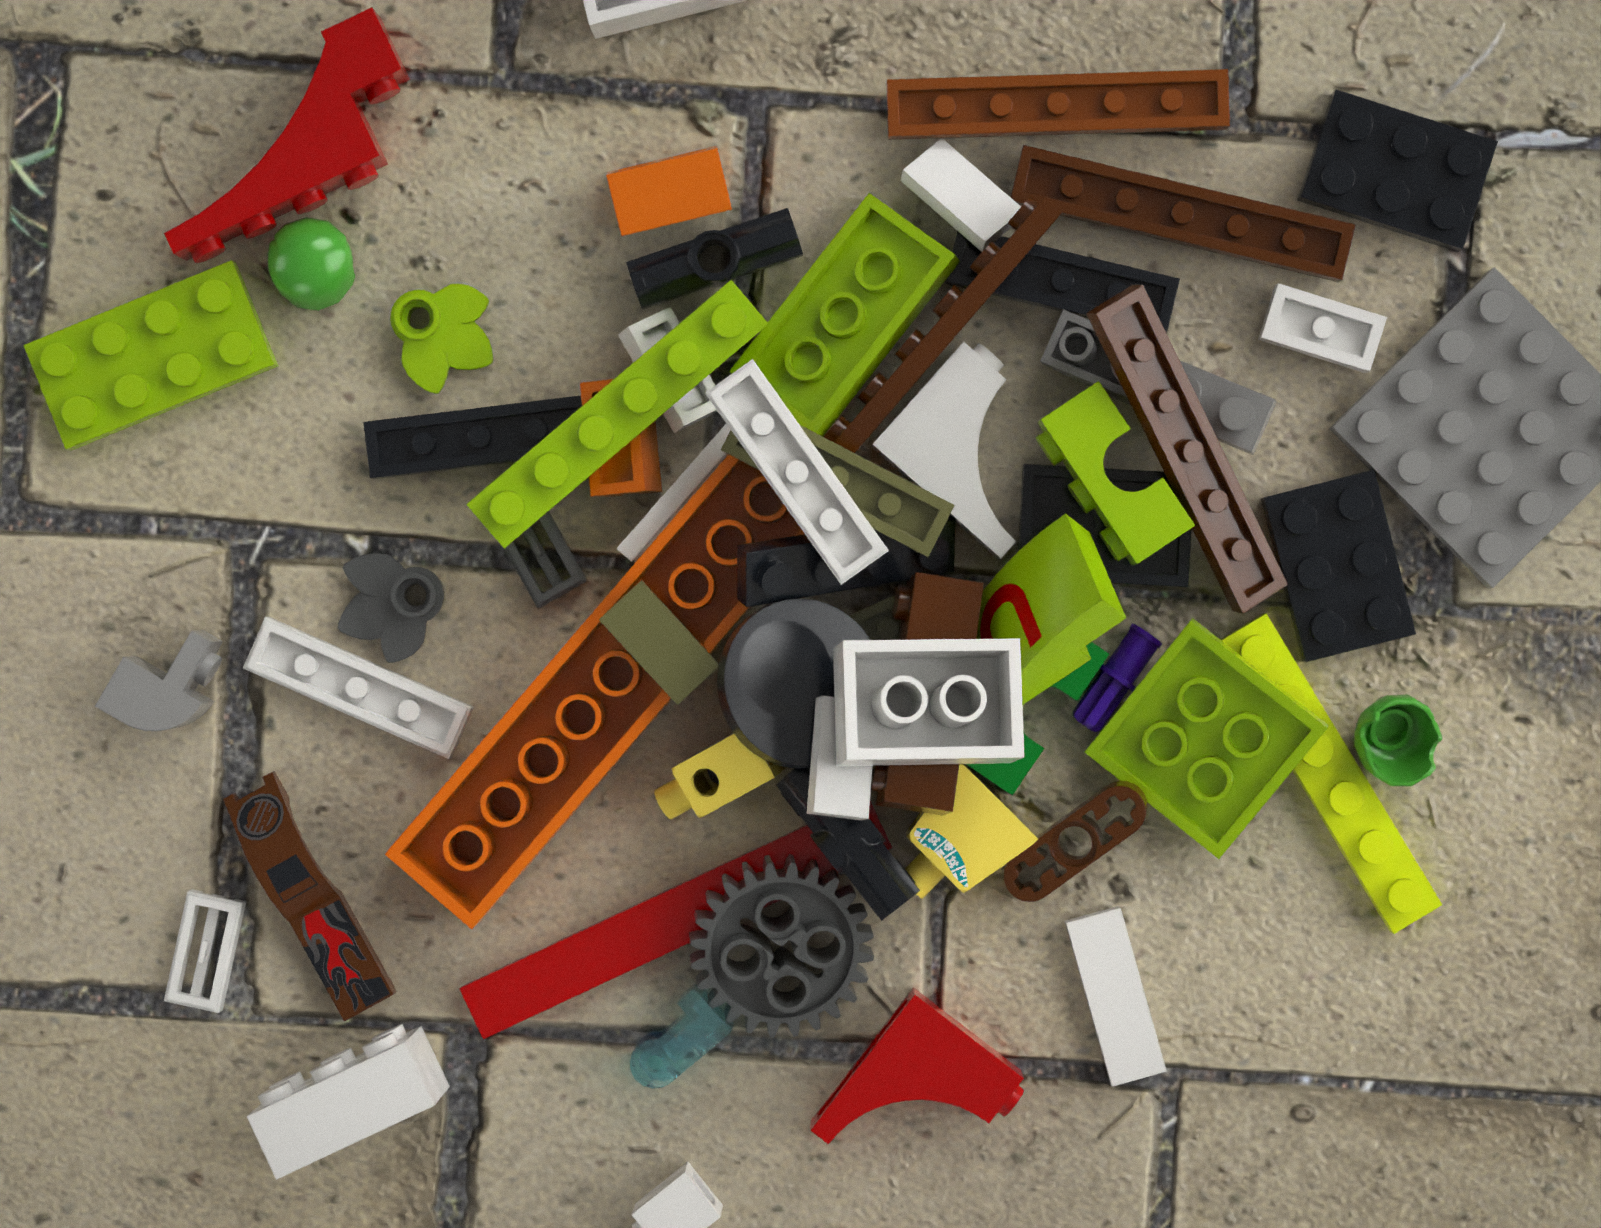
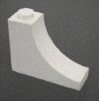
M963 342L872 444V448L911 483L954 504L955 506L950 516L955 518L956 523L995 558L1001 559L1016 541L997 520L983 492L978 467V444L981 427L988 407L1007 379L999 373L1004 364L991 351L980 343L972 349Z

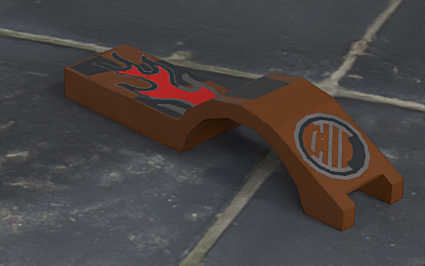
M273 771L262 777L265 785L241 799L238 798L236 793H233L223 800L244 854L255 876L269 899L292 926L345 1022L394 995L397 990L342 891L332 884L313 858L294 820L289 796L276 772Z

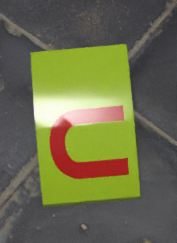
M1065 513L1020 549L995 575L982 592L976 639L1020 638L1022 705L1091 660L1086 645L1126 619L1090 532Z

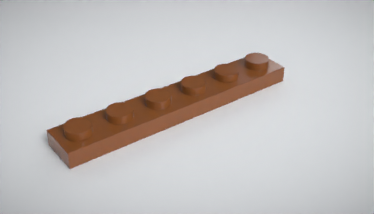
M1228 69L887 79L886 83L888 140L1227 130L1230 127Z

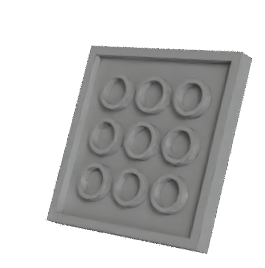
M1494 267L1464 294L1329 429L1370 470H1375V474L1381 482L1487 588H1494L1601 482V374Z

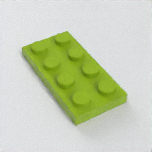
M868 193L767 322L768 325L760 331L729 372L731 374L753 359L799 425L823 437L960 261L950 250Z
M233 260L23 345L64 447L70 451L278 367L239 267Z

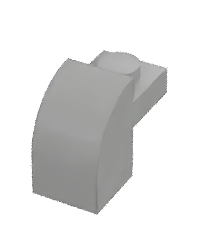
M204 630L191 631L167 673L138 656L123 657L95 707L130 727L144 731H162L179 728L196 721L214 703L213 700L195 689L198 684L205 687L217 672L222 657L216 653L223 641Z

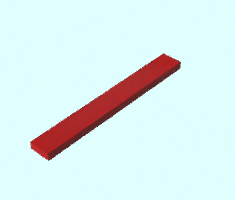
M870 800L869 819L886 839L883 843L888 850L892 849L888 836ZM806 824L475 979L459 989L482 1038L486 1039L689 944V932L703 930L695 922V910L712 911L706 901L705 893L707 890H711L723 895L726 891L723 886L722 875L725 873L737 882L744 879L742 872L743 862H747L755 873L762 872L764 857L770 855L775 869H783L786 858L791 854L794 855L797 870L803 871L811 859L816 860L819 867L818 878L820 879L832 869H836L810 837V834L813 832ZM772 900L768 902L765 906H763V908L768 907L780 900Z

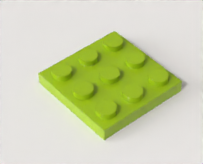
M1192 618L1087 747L1085 753L1120 781H1128L1137 785L1144 792L1147 803L1216 858L1220 859L1327 730L1328 724Z

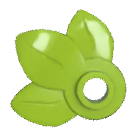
M450 284L434 294L425 290H412L401 295L394 303L390 321L394 333L403 341L402 366L408 376L424 390L439 394L445 385L450 367L457 370H476L493 363V350L490 340L483 329L475 323L487 309L489 299L477 289L464 284ZM417 309H426L430 315L428 325L422 329H415L410 323L411 314Z

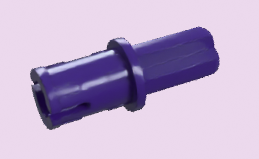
M1131 624L1130 630L1105 665L1102 664L1099 669L1100 673L1073 710L1072 716L1075 720L1091 731H1100L1128 690L1134 691L1136 687L1133 683L1156 650L1162 646L1158 639L1136 624Z

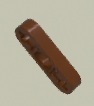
M1128 781L1112 782L1037 835L1038 840L1032 846L1007 863L1004 870V883L1008 891L1021 901L1035 902L1041 900L1134 834L1142 826L1148 810L1147 798L1144 792L1137 785ZM1115 795L1121 802L1130 798L1135 803L1130 812L1132 820L1127 822L1124 817L1117 816L1107 823L1104 831L1111 836L1108 839H1103L1098 824L1085 814L1092 810L1096 821H1098L1109 812L1112 806L1110 797ZM1076 826L1086 830L1092 840L1090 851L1082 856H1072L1062 849L1059 840L1061 832L1066 828ZM1047 843L1054 860L1066 869L1059 872L1054 861L1041 873L1039 880L1042 885L1037 886L1031 880L1022 884L1018 880V876L1022 871L1020 863L1024 861L1029 867H1033L1044 860L1048 852L1040 846Z

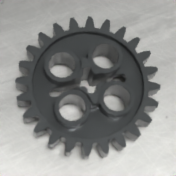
M766 855L763 861V871L755 873L747 862H743L742 872L744 879L737 882L726 873L723 874L722 881L726 892L722 895L715 891L707 890L705 893L706 901L712 911L695 910V922L703 928V930L689 932L690 945L701 949L689 955L691 968L702 970L695 976L697 987L699 990L712 988L707 996L711 1009L727 1002L724 1014L725 1020L729 1024L741 1014L745 1015V1027L748 1033H752L759 1022L762 1021L766 1022L769 1037L774 1038L779 1025L787 1023L793 1037H796L799 1033L800 1021L805 1019L817 1031L821 1029L819 1013L825 1010L837 1019L841 1016L837 1004L839 997L855 1003L857 997L854 988L850 984L851 981L858 983H867L868 981L866 969L858 964L874 960L871 947L862 944L874 938L871 925L860 923L868 916L864 903L850 905L856 897L854 887L851 884L836 890L840 880L836 870L832 869L821 879L818 878L819 867L814 859H811L803 871L797 870L794 855H788L783 869H775L770 855ZM772 900H783L790 904L788 910L779 917H768L761 912L763 906ZM748 918L756 923L760 930L757 931L746 924H740V920ZM819 931H828L835 935L833 941L823 948H814L807 944L809 938ZM770 940L780 945L775 952H772ZM788 940H790L793 953L787 950L786 948L781 947L784 944H786ZM740 944H747L756 949L754 955L745 961H735L727 956L733 947ZM802 962H806L816 968H822L823 971L818 975L806 969ZM784 976H795L801 980L794 990L788 992H781L773 987L775 982Z

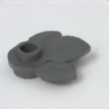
M373 553L361 555L345 563L343 570L349 581L360 593L354 596L341 615L338 623L339 631L357 639L375 640L381 638L382 651L388 663L398 662L414 655L424 643L427 621L434 618L443 606L445 593L440 579L432 571L425 568L410 567L405 569L396 559L388 554ZM415 584L421 585L426 591V600L420 606L412 605L407 598L409 588Z

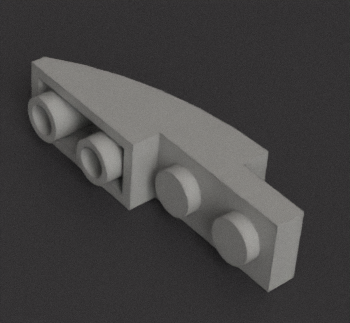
M1063 309L1040 362L1089 387L1099 381L1110 397L1131 406L1090 320ZM1180 361L1218 441L1254 455L1275 408L1276 400Z

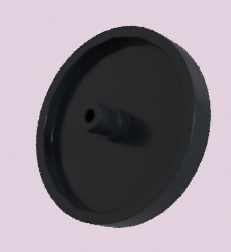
M789 599L776 602L758 610L746 618L734 630L720 657L717 690L721 709L729 727L747 749L775 765L788 768H810L816 698L820 696L835 697L833 649L843 640H870L855 620L840 609L824 602L811 599Z

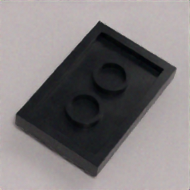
M1335 89L1331 94L1297 201L1459 252L1464 248L1498 141Z
M1023 464L1018 551L1042 530L1066 513L1090 532L1111 583L1172 587L1189 586L1192 528L1136 565H1131L1126 557L1117 561L1099 534L1106 529V526L1096 511L1093 509L1086 514L1071 494L1067 485L1073 482L1074 478L1067 467ZM1104 468L1109 481L1121 490L1129 492L1141 491L1156 480L1164 478L1173 491L1164 472Z
M1375 470L1261 498L1276 560L1288 583L1284 587L1302 662H1309L1416 635Z

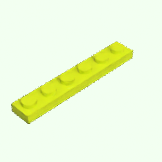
M1267 613L1261 614L1221 638L1222 642L1328 724L1327 730L1294 768L1293 773L1388 930L1395 934L1442 906L1441 901Z

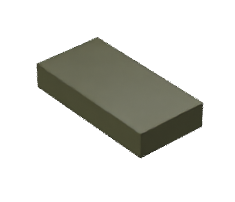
M643 580L599 619L677 705L718 669L719 663Z

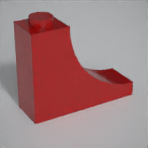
M913 987L811 1119L810 1131L829 1144L840 1131L863 1114L891 1103L911 1100H927L951 1104L965 1109L990 1123L997 1113L1003 1117L1007 1116L1018 1103L1024 1093V1089L1019 1086L1024 1077L1017 1066Z

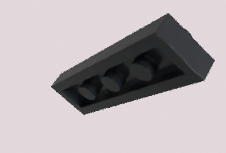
M957 231L952 253L957 256L960 263L945 280V284L966 289L978 275L970 266L982 252ZM1001 236L994 243L1001 248L1009 238ZM1035 244L992 295L1061 312L1064 309L1078 316L1088 318L1087 312L1131 285H1143L1167 333L1180 278Z
M581 395L363 422L370 478L380 479L516 462L582 406Z
M949 516L928 557L875 531L889 551L842 585L805 534L737 545V599L746 607L789 599L908 580L915 572L931 575L954 572L956 519Z

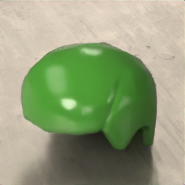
M304 217L284 224L275 233L274 239L270 241L267 253L270 277L279 293L295 307L319 311L339 303L352 287L355 280L352 249L348 241H346V236L331 222Z
M1408 694L1386 695L1377 699L1360 714L1355 726L1353 742L1361 764L1372 775L1390 786H1413L1430 776L1436 769L1433 760L1437 744L1442 741V734L1437 722L1434 720L1432 711L1427 705Z

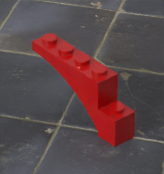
M373 7L321 31L325 45L320 61L305 96L286 128L260 162L230 191L196 216L164 233L174 255L186 261L193 258L195 263L205 262L222 254L226 250L224 243L244 234L246 239L265 234L277 226L275 218L294 209L297 214L310 212L328 201L325 194L346 185L348 190H354L371 183L379 177L377 170L388 165V162L360 103L366 100L372 105L384 102L397 95L401 91L399 84L410 80L381 18Z

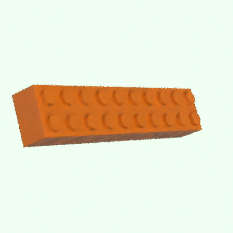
M729 454L385 853L390 860L471 930L482 921L672 700L599 619L643 580L711 654L751 608L746 607L737 599V545L804 535L800 526L758 469Z

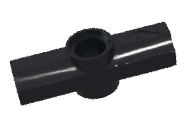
M785 208L720 231H705L693 240L627 261L626 264L640 306L644 310L709 287H722L730 280L733 281L736 278L802 257L803 252L789 210ZM709 246H723L731 254L729 265L719 273L706 272L699 265L701 253Z
M810 768L793 769L776 784L782 796L813 832L810 834V837L841 876L845 873L880 920H884L920 891L914 884L915 881L883 844L886 839L870 819L854 820L807 814Z

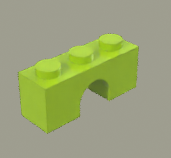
M1099 381L1038 421L1037 424L1043 431V433L1035 437L1038 444L1054 466L1062 461L1074 478V481L1067 485L1071 494L1086 514L1093 509L1096 511L1106 526V529L1099 534L1117 561L1126 557L1131 565H1136L1195 526L1164 478H1160L1143 490L1136 492L1121 490L1114 486L1107 478L1103 465L1105 452L1115 439L1131 428Z

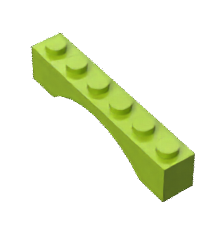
M732 280L728 281L466 505L500 545L506 548L768 325L767 321Z

